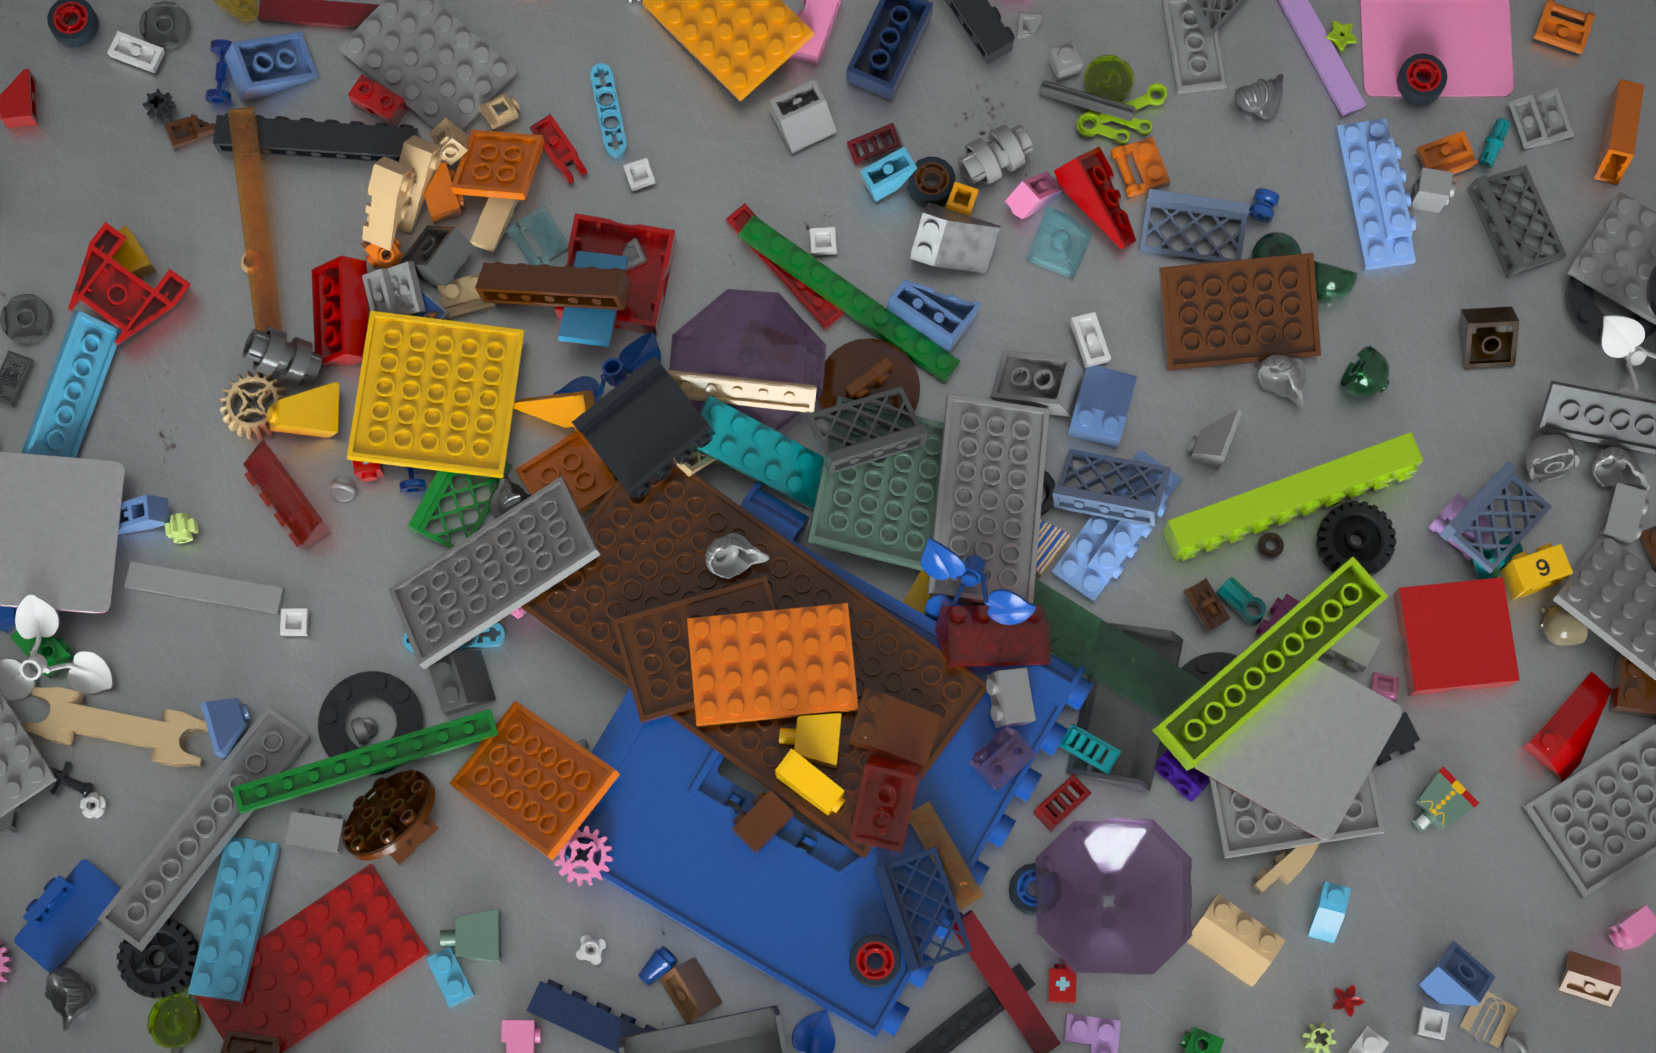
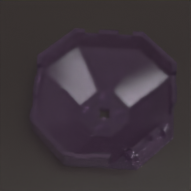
M727 289L672 334L669 370L817 385L816 400H818L823 395L826 344L779 292ZM744 350H749L750 355H754V359H749L748 363H743V359L739 358V354H744ZM690 400L700 412L704 401ZM727 404L782 435L801 422L802 412Z
M1107 818L1104 822L1073 821L1035 858V936L1073 975L1152 976L1192 937V858L1154 819L1126 820L1125 818ZM1103 895L1108 897L1113 895L1115 897L1113 901L1115 904L1114 908L1110 906L1103 907Z

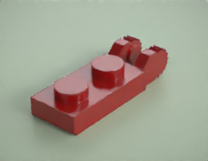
M551 114L529 127L532 134L543 135L545 141L543 150L557 170L561 171L569 184L574 182L572 173L565 166L570 161H573L579 173L582 175L587 173L585 166L578 157L577 151Z

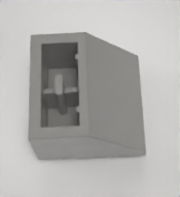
M815 79L769 100L770 112L791 153L837 133L827 102Z

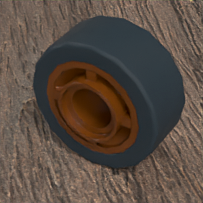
M939 157L919 159L915 163L917 166L916 171L908 178V191L911 198L917 204L924 207L927 206L928 202L938 206L944 205L949 199L956 179L952 166L946 160ZM927 179H935L938 183L930 186L925 181Z

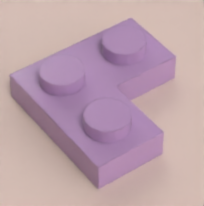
M1066 1014L1064 1042L1090 1045V1053H1118L1121 1020Z

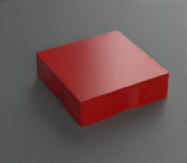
M575 213L568 244V260L566 265L574 267L577 251L622 256L626 245L632 239H637L647 262L626 271L632 283V288L625 310L617 311L614 328L645 334L653 332L657 336L677 241L675 230L641 224H622L611 219ZM555 306L557 318L562 319L564 307Z
M1504 577L1400 587L1393 594L1398 629L1404 645L1403 662L1408 696L1445 693L1459 688L1485 689L1513 686L1520 681Z

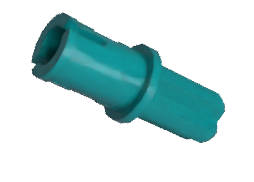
M1500 118L1495 121L1489 137L1485 138L1486 144L1480 158H1478L1480 165L1485 167L1488 163V168L1493 167L1499 150L1504 147L1503 141L1510 127L1508 120Z

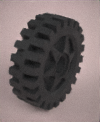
M1358 500L1351 501L1350 503L1344 502L1333 508L1324 517L1317 531L1316 547L1319 549V557L1322 556L1323 564L1325 566L1328 565L1331 572H1334L1347 560L1354 557L1367 573L1373 576L1381 571L1390 561L1395 551L1396 531L1395 528H1392L1393 523L1391 519H1387V514L1384 511H1379L1378 506L1374 504L1372 506L1368 505L1369 502L1366 501L1359 503ZM1350 536H1359L1362 540V545H1354L1350 540Z
M167 919L142 952L124 939L123 943L120 942L118 947L120 952L117 953V960H119L117 968L121 972L122 980L134 992L148 998H169L181 993L184 988L190 985L199 950V944L194 938V934L183 924ZM158 951H162L165 956L164 961L160 965H155L153 961L154 955Z

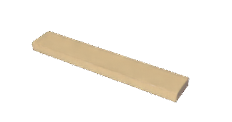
M666 370L689 400L705 401L707 396H712L725 404L808 413H813L815 410L817 385Z

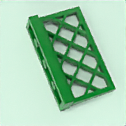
M506 462L505 471L508 476L512 465ZM437 471L410 520L408 529L416 534L419 533L447 549H451L455 545L451 543L449 534L463 530L467 538L478 531L489 511L490 499L498 486L500 478L490 480L489 477L485 476L486 482L472 485L469 474H465L469 487L454 491L452 479L454 476L462 473ZM497 482V484H496V486H495V488H494V490H493L491 484ZM488 485L491 494L489 499L477 503L473 489ZM448 486H450L451 492L445 493ZM470 490L474 504L460 508L456 494ZM453 495L457 509L442 513L439 505L441 499ZM485 505L482 512H480L479 506ZM476 507L477 521L465 525L461 512ZM436 508H437L439 514L433 516V514H434V512H435V510H436ZM458 513L462 526L447 530L443 517ZM441 519L444 532L432 534L425 530L429 521ZM473 527L468 536L467 529ZM446 535L447 541L440 537Z

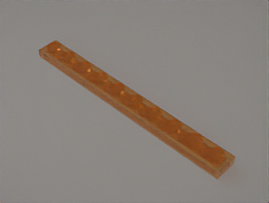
M251 106L228 110L255 329L265 332L271 326L283 331L255 108Z

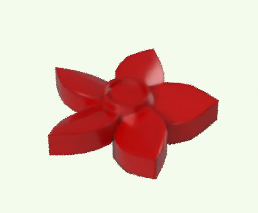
M1355 985L1350 986L1346 993L1342 989L1334 988L1335 995L1340 1000L1334 1003L1332 1009L1339 1010L1344 1008L1346 1014L1352 1017L1354 1006L1364 1003L1360 997L1355 996Z

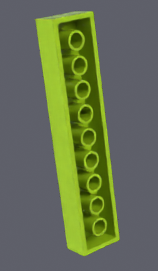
M1412 432L1168 520L1162 533L1173 560L1181 558L1182 561H1186L1197 556L1196 552L1204 549L1206 552L1214 551L1221 547L1220 543L1228 540L1231 544L1243 540L1245 538L1244 535L1250 532H1254L1257 535L1269 530L1268 526L1278 523V526H1282L1293 521L1292 517L1302 514V517L1312 515L1317 512L1316 508L1324 505L1326 508L1334 507L1340 504L1343 498L1350 497L1353 500L1363 496L1365 490L1374 488V491L1381 490L1389 486L1388 482L1395 479L1398 482L1408 480L1413 477L1412 473L1418 471L1423 458Z
M1351 557L1152 731L1187 771L1192 769L1389 596L1354 557Z

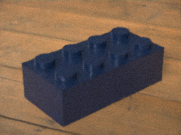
M879 0L846 70V81L892 100L932 17L933 3L927 0Z

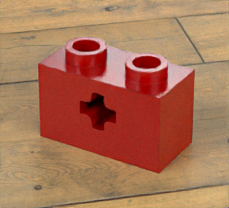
M362 74L348 93L354 107L392 127H397L408 110L404 98Z

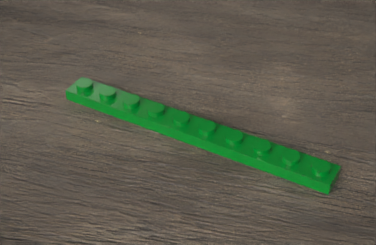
M755 215L739 232L738 238L875 335L900 348L912 361L943 383L948 380L958 367L959 359Z
M487 709L232 787L238 811L240 814L489 739L499 734L492 711Z

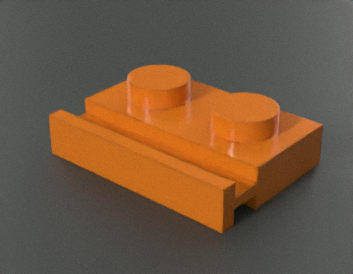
M1464 130L1419 146L1416 149L1418 158L1424 168L1456 174L1473 168L1478 164Z

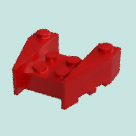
M105 222L89 243L68 311L72 313L81 301L122 331L114 342L118 346L173 309L191 284L171 269L168 270L155 289L113 260L114 256L126 242L127 237Z

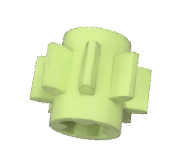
M188 513L171 515L170 523H164L166 536L173 538L174 543L190 542L193 540L192 534L199 533L197 521H195V518L190 519Z
M1320 1022L1317 1029L1312 1023L1309 1024L1310 1032L1301 1035L1303 1038H1307V1044L1304 1045V1049L1311 1047L1314 1049L1313 1053H1319L1320 1049L1324 1053H1330L1328 1046L1337 1043L1331 1039V1034L1335 1030L1324 1029L1325 1022ZM1316 1034L1324 1035V1039H1322V1044L1314 1043Z

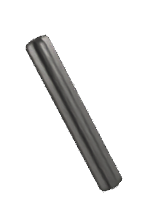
M1043 81L1040 86V94L1124 120L1132 121L1136 113L1134 106L1049 81Z

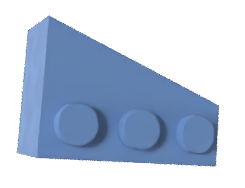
M903 280L889 298L887 309L950 353L976 319L981 303L958 299L956 295L950 294L948 296L935 292L933 288Z

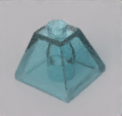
M1048 206L1037 230L1027 261L1074 279L1093 233L1073 216Z

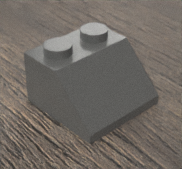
M427 225L399 264L414 261L418 277L431 285L446 286L453 281L455 273L460 266L468 261L469 254L475 247L456 227Z
M481 650L450 654L429 666L441 710L446 717L496 701Z

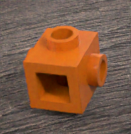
M394 238L390 251L367 241H363L360 244L368 253L365 258L375 269L378 266L380 268H390L401 262L400 258L403 254L399 248L402 245L396 238Z

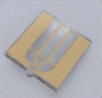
M1487 991L1478 1006H1468L1457 1028L1475 1037V1041H1482L1498 1050L1520 1008L1502 999V995H1495Z

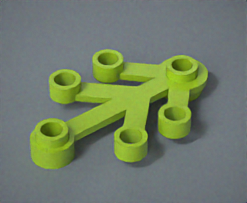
M1154 83L1149 86L1147 94L1124 104L1134 106L1136 110L1149 104L1161 105L1166 100L1167 89L1160 83ZM1152 94H1159L1161 98L1156 100L1152 97ZM1090 109L1087 113L1081 114L1076 121V129L1082 136L1093 137L1096 134H1100L1114 139V142L1119 146H1125L1129 142V132L1125 129L1116 130L1104 125L1105 123L1113 121L1136 129L1137 133L1141 136H1148L1152 130V123L1147 119L1140 120L1134 117L1132 121H1128L1104 113L1098 115L1097 111ZM1091 123L1093 127L1091 129L1085 128L1084 124ZM1147 125L1149 129L1143 131L1140 126ZM1123 134L1126 136V139L1122 141L1117 136Z

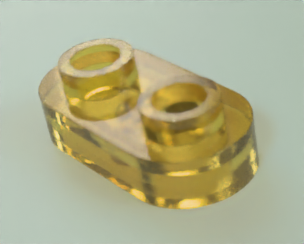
M214 0L220 8L242 22L254 20L259 12L255 0ZM243 4H248L246 9H241Z

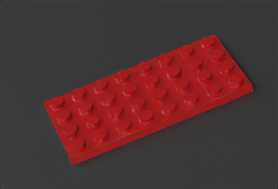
M369 864L257 941L243 1003L197 995L195 997L223 1040L227 1030L248 1033L254 1036L278 1037L282 1042L279 1053H285L425 957L430 951L373 865Z

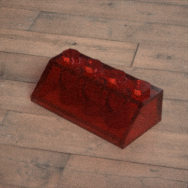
M262 440L243 465L248 471L244 475L253 487L258 485L263 491L259 496L267 507L271 504L274 506L277 512L273 515L280 525L284 527L287 524L292 532L288 536L296 547L302 545L308 551L332 532L270 447Z
M1036 605L1035 611L1028 619L1014 625L1001 624L990 618L988 615L990 606H942L935 631L949 667L1049 665V621L1042 605Z

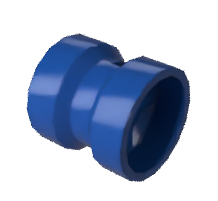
M1258 188L1253 197L1255 200L1254 204L1250 206L1248 215L1261 222H1271L1274 216L1273 208L1277 206L1280 196L1272 190Z

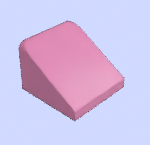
M1373 672L1369 689L1395 702L1399 678Z

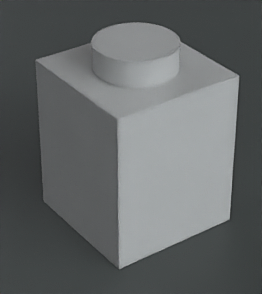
M1073 41L1052 48L1049 51L1048 63L1057 83L1080 75L1083 63Z

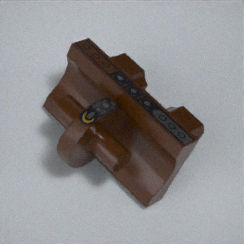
M1207 578L1183 591L1207 632L1231 619Z

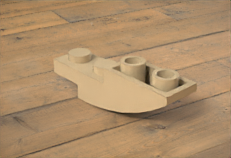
M1319 844L1289 848L1290 853L1284 850L1274 859L1276 865L1272 869L1268 870L1265 867L1254 877L1257 882L1252 885L1253 889L1260 894L1278 878L1285 885L1290 883L1309 862Z

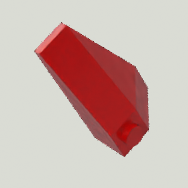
M1100 146L1054 170L1057 182L1065 193L1120 249L1136 241L1128 215L1119 205V199L1122 198L1119 190H1114L1110 179L1114 177L1112 168Z
M1591 671L1522 747L1560 782H1563L1581 764L1612 689Z

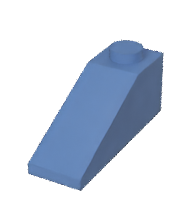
M146 494L122 502L118 535L151 530L164 526V523H170L168 498Z

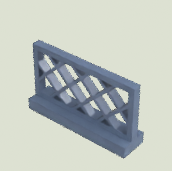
M1149 189L1146 197L1139 251L1208 262L1241 260L1250 204ZM1151 207L1162 209L1167 216L1157 225L1150 217ZM1168 210H1173V211H1175V212H1173L1172 214H1170V213L1168 212ZM1179 212H1186L1192 221L1181 229L1173 216ZM1193 214H1200V215H1199L1197 218H1195ZM1205 215L1212 216L1217 223L1208 232L1198 222ZM1217 217L1226 219L1220 222V220ZM1230 219L1241 221L1240 230L1233 236L1223 226ZM1170 220L1177 229V232L1166 239L1158 227ZM1149 223L1152 225L1150 230H1148ZM1195 223L1203 235L1191 243L1183 231ZM1220 227L1228 239L1217 247L1208 235ZM1154 230L1163 240L1157 247L1145 246L1147 235ZM1179 234L1189 245L1182 251L1174 250L1169 243ZM1239 235L1238 243H1236L1234 238ZM1204 238L1214 249L1207 255L1200 254L1194 247L1195 244ZM1231 242L1236 249L1235 259L1225 258L1219 249ZM1166 244V246H1167L1169 249H1164V248H1161V247ZM1191 248L1194 253L1186 251ZM1216 252L1219 257L1211 255Z
M1070 449L1058 485H1055L1053 490L1054 508L1155 527L1171 468ZM1075 458L1085 460L1087 465L1076 470L1072 463ZM1108 464L1112 469L1100 474L1096 467ZM1129 468L1135 469L1138 474L1126 479L1121 472ZM1092 470L1096 477L1084 482L1080 475ZM1153 473L1162 474L1161 480L1153 484L1147 478V476ZM1117 474L1122 482L1110 487L1105 480ZM1074 478L1080 483L1075 488L1065 486L1066 482ZM1142 479L1147 487L1135 492L1131 484ZM1101 482L1106 490L1098 493L1091 491L1089 488ZM1126 487L1131 494L1127 497L1116 496L1115 492ZM1152 492L1155 496L1154 503L1142 501L1140 497Z
M1509 461L1439 534L1446 542L1451 538L1489 573L1500 564L1552 507L1513 472L1516 467ZM1510 482L1519 489L1520 495H1509L1508 484ZM1493 500L1504 501L1505 511H1494ZM1510 501H1520L1522 512H1511ZM1527 502H1534L1542 510L1539 513H1530ZM1478 516H1489L1490 527H1480ZM1495 517H1506L1508 528L1497 527ZM1513 518H1523L1525 529L1514 528ZM1463 532H1474L1475 543H1468L1461 534ZM1480 533H1491L1493 544L1482 543ZM1498 533L1509 534L1510 545L1499 544ZM1483 549L1494 550L1495 561L1493 563L1484 557Z

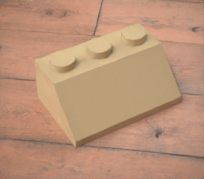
M1219 894L1213 897L1185 939V942L1251 987L1254 986L1286 941Z

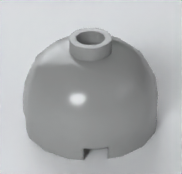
M1544 433L1537 436L1529 445L1525 454V464L1530 478L1535 480L1534 477H1539L1540 482L1564 477L1569 474L1568 468L1572 465L1576 468L1580 462L1572 442L1558 434Z

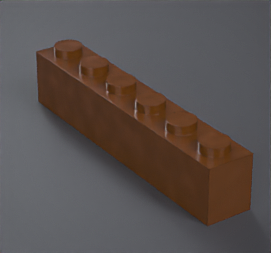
M502 262L483 263L475 289L485 303L625 310L632 283L625 270L619 268L600 269L596 267L580 268L569 265L561 267L547 264L527 265L524 263L504 264Z

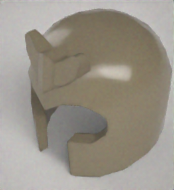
M1560 605L1549 609L1546 607L1541 608L1543 619L1539 625L1543 627V632L1551 643L1559 646L1582 644L1586 641L1588 627Z

